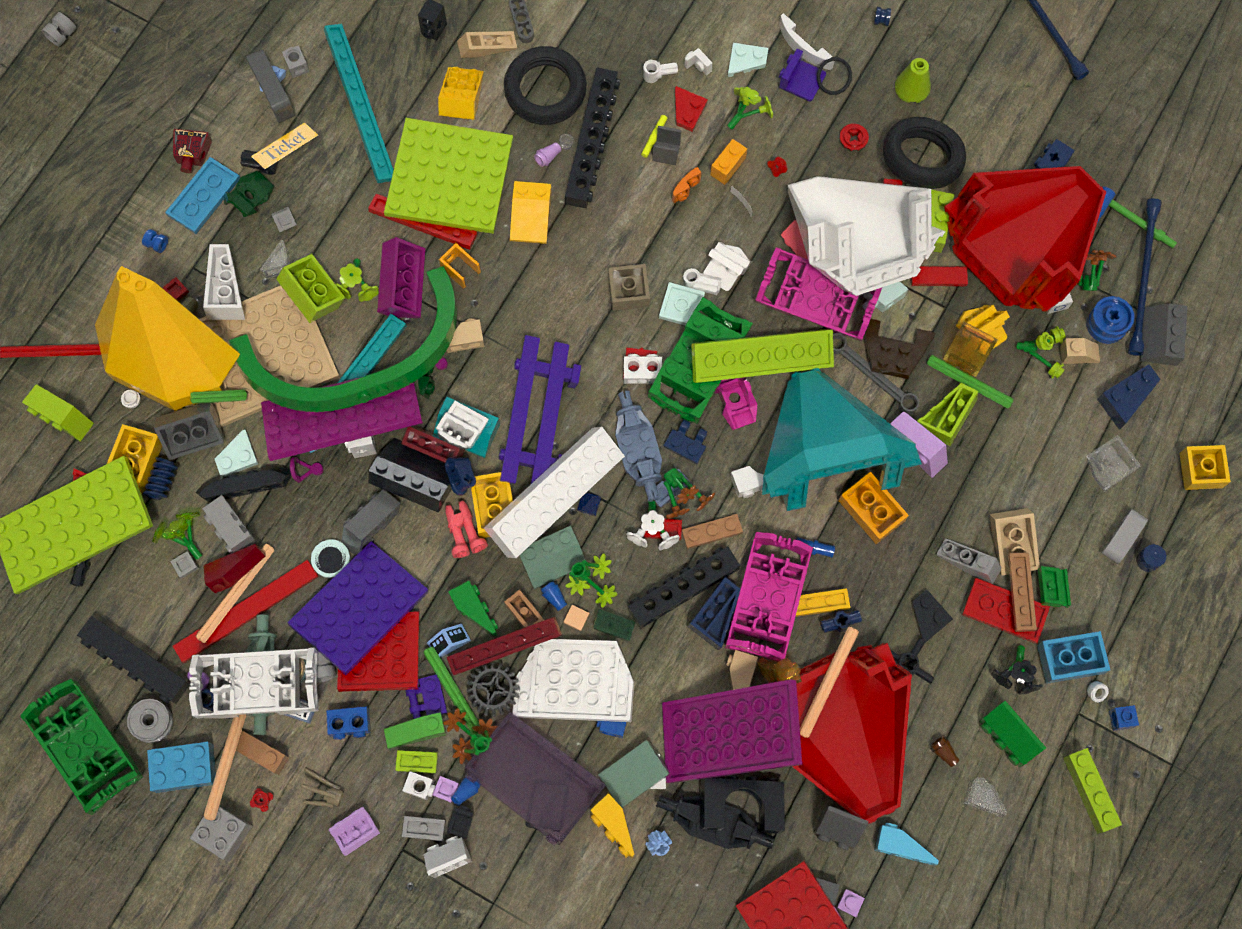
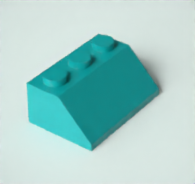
M446 397L439 411L433 434L438 435L439 430L436 427L456 400ZM459 402L489 419L473 447L465 449L468 452L485 458L500 427V420L498 417Z

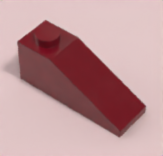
M253 544L203 565L205 585L214 593L232 587L266 557L265 553L256 544Z

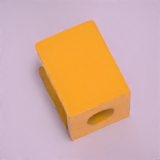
M455 243L439 259L441 267L444 266L447 274L464 289L466 287L464 278L449 264L457 257H460L476 273L480 274L481 270L479 263Z

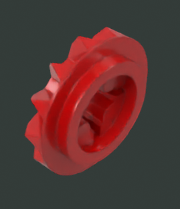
M848 124L840 133V143L844 145V148L850 149V151H859L863 147L865 148L869 140L867 130L859 124ZM858 134L857 141L853 140L850 142L851 136L854 137Z

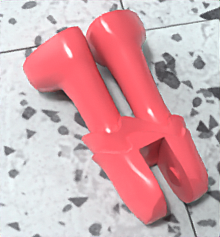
M463 500L458 501L461 513L455 514L451 504L445 507L450 533H453L456 545L452 549L453 558H462L470 555L469 548L461 531L463 526L468 536L472 553H478L488 547L487 541L484 538L478 537L473 526L471 511Z

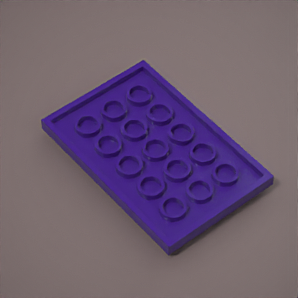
M370 542L288 621V625L342 673L347 675L428 593V589L373 542Z

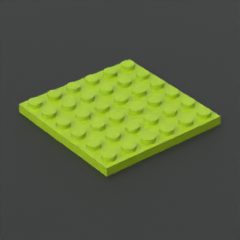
M406 118L384 216L494 234L513 135Z

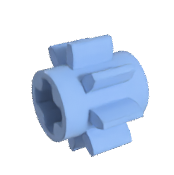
M656 830L648 835L649 842L645 843L652 856L655 854L662 856L669 851V845L672 844V841L666 831L661 833Z

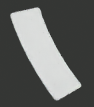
M731 186L730 192L744 204L752 217V209L746 199Z

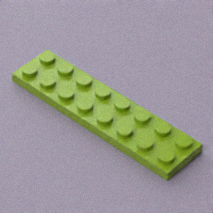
M832 329L691 344L693 382L695 383L834 367Z

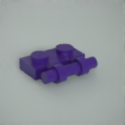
M437 675L419 679L420 687L416 690H405L406 697H409L411 706L409 710L410 714H413V719L421 717L420 712L426 711L427 715L440 712L442 715L447 714L441 683ZM422 694L424 704L418 705L416 695Z

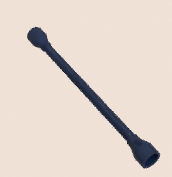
M1028 0L1069 60L1068 62L1071 65L1075 78L1081 80L1089 74V70L1070 51L1043 8H1041L1037 0Z
M1155 198L1146 201L1145 210L1148 225L1135 331L1128 347V354L1133 356H1141L1144 353L1142 328L1154 227L1162 204L1161 200Z

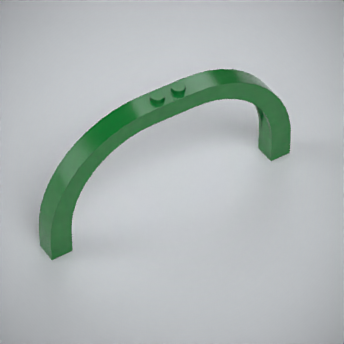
M444 266L426 272L429 285L437 301V315L434 326L419 349L402 362L382 371L337 386L323 388L300 387L281 381L267 372L256 359L246 334L229 340L230 346L240 353L236 362L243 377L257 393L267 400L282 407L306 412L345 409L366 403L369 400L385 396L408 386L425 375L438 363L447 351L456 330L457 305L453 287Z

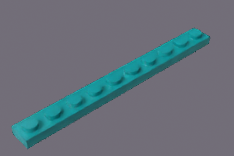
M342 24L326 25L324 32L377 183L390 182L394 170Z

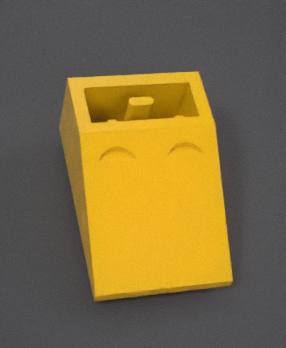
M448 67L438 97L439 116L474 120L478 109L484 71Z
M608 793L590 810L592 814L590 819L598 828L601 825L606 830L604 832L605 836L612 843L616 841L620 845L618 850L625 858L630 856L632 859L635 854L623 809Z

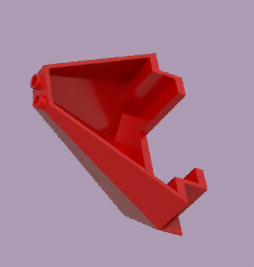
M1081 166L973 173L958 194V197L944 206L950 220L947 222L950 236H953L954 240L953 252L1005 306L1018 305L1024 309L1033 310L1038 308L1047 312L1056 304L1062 302L1081 279L1106 191Z
M882 643L875 648L872 645L857 647L855 651L849 652L810 736L806 738L800 735L802 765L792 766L849 813L867 820L868 824L875 822L877 818L883 815L893 813L895 809L901 807L912 674L895 663L888 643ZM836 652L774 681L796 680L799 727H801Z

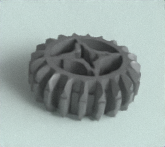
M491 663V669H488L487 665L484 664V671L481 672L479 668L476 669L479 674L478 676L473 673L471 674L472 679L475 681L467 682L472 688L466 689V692L473 694L467 698L469 701L475 700L471 704L473 708L479 705L477 708L478 713L485 709V716H488L489 711H492V716L496 717V711L499 710L502 716L504 715L503 708H506L509 712L511 709L508 704H516L512 698H519V695L514 693L515 690L520 691L519 686H514L519 680H512L515 673L511 672L508 674L510 670L508 666L502 671L503 665L499 663L497 669H495L494 663ZM494 675L490 682L480 683L486 676ZM501 676L509 682L510 691L499 686ZM496 683V688L499 689V691H494V693L491 696V692L488 689L493 688V686ZM477 689L487 693L486 704L478 698ZM497 697H507L502 703L492 705Z

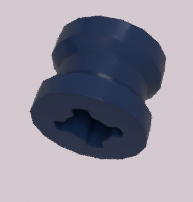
M877 6L874 25L880 23L884 26H889L891 8L882 9Z

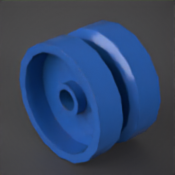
M1114 296L1105 297L1097 302L1087 317L1086 326L1088 332L1093 339L1100 343H1116L1132 327L1134 312L1129 303L1122 298Z

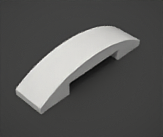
M784 13L781 15L779 26L782 35L794 51L796 49L803 51V59L820 67L826 59L832 57L823 48L818 52L815 51L795 33L796 24ZM834 61L827 63L823 69L831 70Z

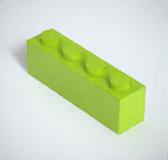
M1088 748L1064 757L1063 759L1096 833H1103L1121 826L1122 823Z

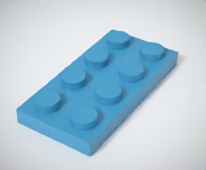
M209 157L167 209L166 215L197 234L222 203L226 192L230 193L238 183L240 176Z

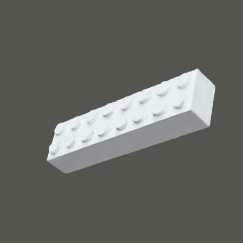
M603 427L592 428L484 527L485 531L507 558H517L624 458V454Z

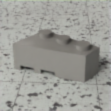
M222 495L202 508L206 513L203 517L209 525L213 524L216 530L214 532L220 540H225L227 543L225 547L230 554L253 544L258 545Z

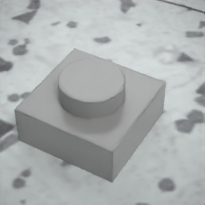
M289 207L271 214L279 232L296 225Z
M188 551L170 561L181 579L199 569Z

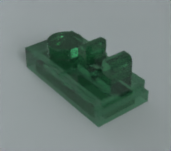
M600 609L593 623V629L625 641H630L635 626L634 621Z

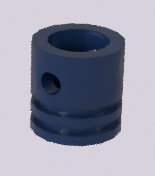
M1152 544L1138 553L1136 562L1141 570L1152 572L1165 563L1167 555L1161 546Z

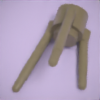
M305 768L306 773L331 789L327 788L324 791L301 784V788L324 795V800L327 801L304 800L303 804L327 806L333 808L334 805L339 807L344 791L340 790L341 787L332 784L315 772Z

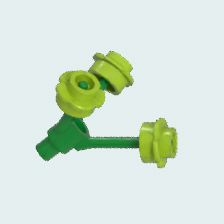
M1055 326L1054 329L1050 330V335L1048 332H1043L1034 341L1017 343V350L1029 352L1030 355L1036 357L1050 368L1048 374L1052 376L1051 379L1054 377L1058 379L1065 371L1062 368L1064 364L1061 365L1059 362H1056L1052 365L1037 353V348L1040 350H1051L1053 344H1062L1063 339L1066 338L1063 328L1059 329L1058 326Z

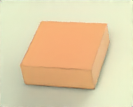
M572 605L563 623L582 631L590 613Z

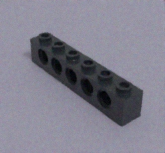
M727 546L724 549L722 547L712 552L713 555L711 557L701 558L696 562V566L691 569L690 567L684 568L676 578L670 577L663 582L664 585L656 588L655 586L646 592L647 595L641 599L636 597L631 600L628 611L639 629L644 628L694 598L725 577L727 578L740 569V564L730 548ZM717 562L721 565V569L714 570L711 564ZM697 572H701L705 578L697 580L694 575ZM685 582L688 585V589L680 590L678 584ZM668 592L672 595V598L664 600L661 594ZM647 602H652L655 608L647 610L644 605Z

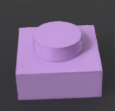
M440 776L433 796L452 803L451 796L457 790L459 783Z
M845 889L837 909L857 917L865 898Z

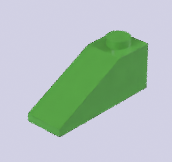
M441 712L384 729L387 748L391 749L447 735L445 725L443 724V715Z

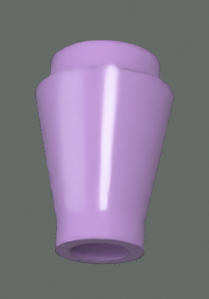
M555 142L552 145L537 150L534 155L535 161L541 167L548 166L557 154L561 152V147Z

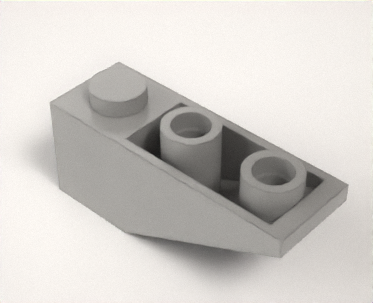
M946 538L936 554L973 577L991 584L994 583L1002 569L997 558Z

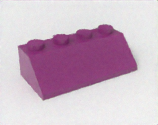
M397 237L382 243L378 313L386 316L392 314L397 318H421L425 248Z

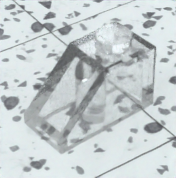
M982 777L970 780L963 803L999 817L1006 816L1007 811L994 785L989 784V780Z

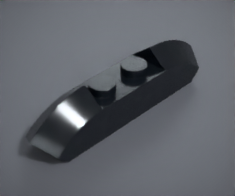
M261 466L259 472L251 470L246 472L245 475H229L226 479H224L223 475H220L205 482L195 493L211 503L221 495L225 499L282 488L286 487L290 481L291 471L279 466Z

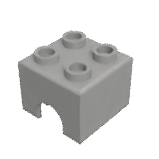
M219 805L215 820H206L203 817L190 839L219 858L230 862L253 826Z

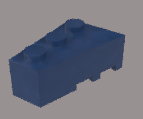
M726 577L722 579L687 627L714 648L720 650L723 646L741 589Z

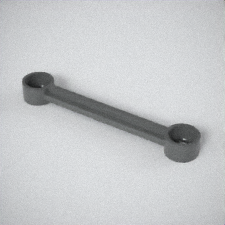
M833 334V339H840L844 344L841 349L833 348L834 354H841L899 403L901 412H905L908 415L916 412L919 407V399L916 395L912 393L905 394L883 374L872 372L870 364L847 345V339L843 334ZM903 400H913L916 407L914 409L905 408Z

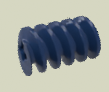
M156 457L155 459L158 462L153 464L155 469L150 471L152 476L148 477V482L151 484L145 485L148 491H143L142 494L154 500H161V498H168L163 492L171 490L166 484H173L169 477H175L176 475L171 470H178V467L168 460Z

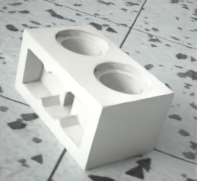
M630 354L628 357L624 356V384H653L662 367V357H658L655 354H649L647 357H639L637 354ZM631 365H635L638 367V370L632 372L628 368ZM653 365L657 367V370L651 372L647 368Z

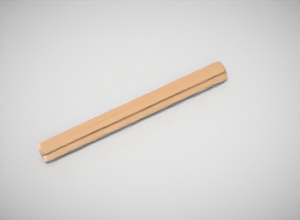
M265 544L261 550L265 553L266 557L231 588L197 633L196 638L199 641L205 643L272 555L274 552L272 546Z
M848 627L800 727L801 736L806 738L810 736L858 636L859 631L857 629Z
M246 714L234 717L205 808L204 818L206 820L213 821L216 818Z

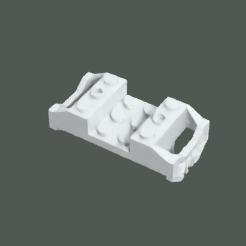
M315 648L192 655L189 671L192 675L190 677L191 687H189V690L192 691L189 693L192 716L197 719L234 718L244 714L278 713L279 715L318 711V651ZM299 658L306 660L305 688L307 689L308 704L304 707H300ZM214 665V672L210 674L213 677V689H210V692L214 694V712L203 708L201 698L203 668Z

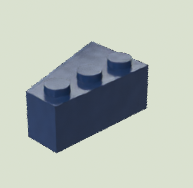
M1149 364L1103 392L1097 400L1120 430L1161 379Z

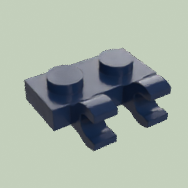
M683 420L678 432L672 429L664 444V448L697 465L706 450V446L702 445L707 436V431L701 428L694 441L685 436L691 423Z

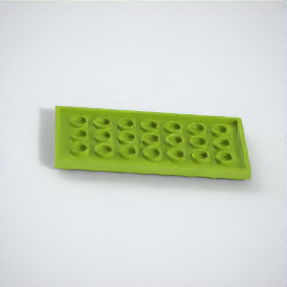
M122 456L0 518V555L15 594H20L153 527L128 458Z

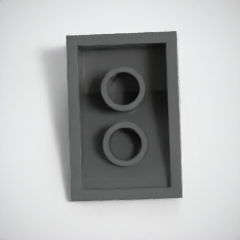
M828 806L822 810L814 834L818 835L817 839L829 843V841L836 842L838 848L848 851L849 848H855L868 821Z

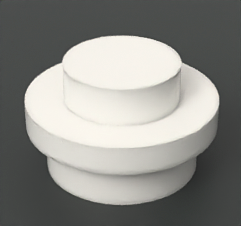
M127 390L121 396V402L126 408H135L141 401L140 394L134 390Z

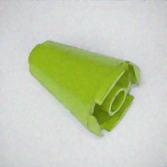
M916 58L897 77L895 91L901 100L907 103H920L927 98L931 90L928 62L925 59Z

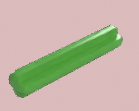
M245 390L192 392L190 394V401L193 404L245 401L247 399V392Z

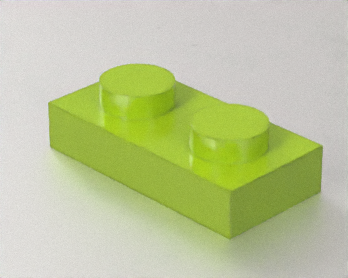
M397 750L395 771L436 774L438 753Z

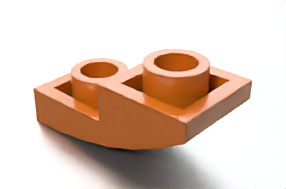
M698 167L690 171L678 183L673 191V203L682 202L687 199L690 186L694 187L700 182L701 171Z

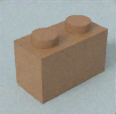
M520 590L504 601L506 608L523 628L544 620Z

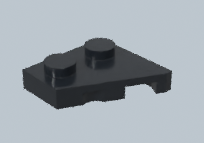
M925 590L911 603L913 612L916 615L917 626L920 629L921 639L925 643L953 620L928 590Z

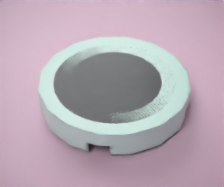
M337 540L322 541L314 548L311 555V563L314 570L322 577L332 579L351 559L347 547Z

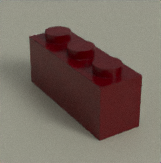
M417 426L407 427L401 443L445 463L450 457H463L465 449L450 445L438 435Z

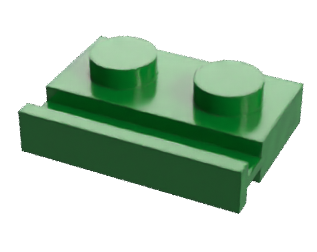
M1039 567L1038 578L1041 605L1070 607L1071 599L1067 569Z

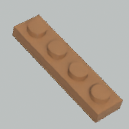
M1009 553L1008 563L1015 632L1036 631L1029 553Z

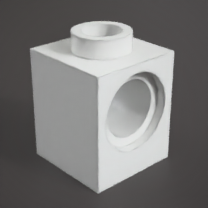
M409 772L403 792L428 800L429 797L433 796L436 787L433 785L435 781ZM421 781L425 782V790L417 792L415 789L416 784Z

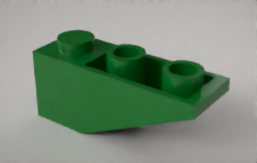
M467 581L448 591L460 614L491 636H497L495 630L498 629V626L493 618L489 619L487 615L489 609L485 601L480 602L478 598L480 592L476 584L471 585L470 581Z

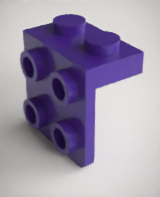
M796 49L794 55L790 54L786 69L783 68L780 72L779 78L781 81L779 88L810 102L814 99L820 88L817 82V71L819 68L802 61L803 51ZM823 70L820 76L821 82L826 77V72Z

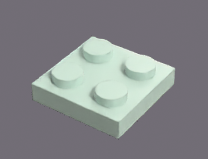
M669 282L659 319L686 325L702 297H704L705 292Z

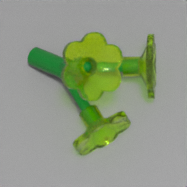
M199 512L177 514L176 518L179 520L171 522L166 530L167 523L162 521L155 530L152 542L157 544L160 538L170 539L186 546L196 560L203 555L193 543L191 526H193L192 519L199 517ZM186 530L188 533V539L185 537L186 534L184 533Z

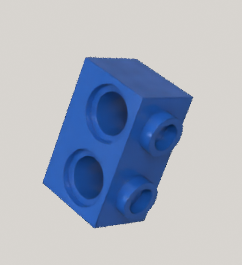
M368 707L326 710L327 733L334 740L345 739L346 735L361 738L365 737V734L371 733ZM357 718H363V725L355 728L354 721ZM343 720V727L339 730L334 729L335 722Z

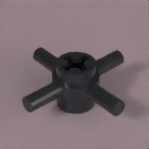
M919 638L910 653L898 655L891 650L896 664L902 666V662L905 663L909 660V666L912 669L908 670L905 666L903 667L904 669L909 671L912 676L915 674L929 684L933 682L934 677L919 668L917 655L925 644L923 639Z

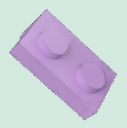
M364 807L353 811L351 815L335 823L329 829V832L335 838L345 856L380 834Z

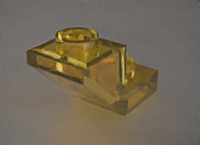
M764 657L757 660L762 676L770 683L790 679L796 680V683L802 681L799 675L801 672L796 662L792 663L788 658H784L776 664L772 661H767Z

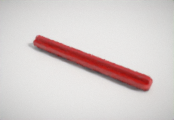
M99 344L0 347V358L101 355Z

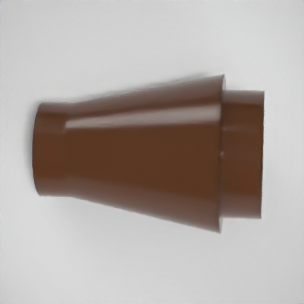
M943 736L931 745L932 752L950 767H953L960 761L949 740Z

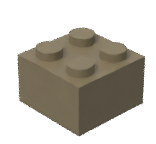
M646 264L608 268L613 311L650 307Z

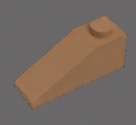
M241 732L236 751L279 775L289 757L248 733Z

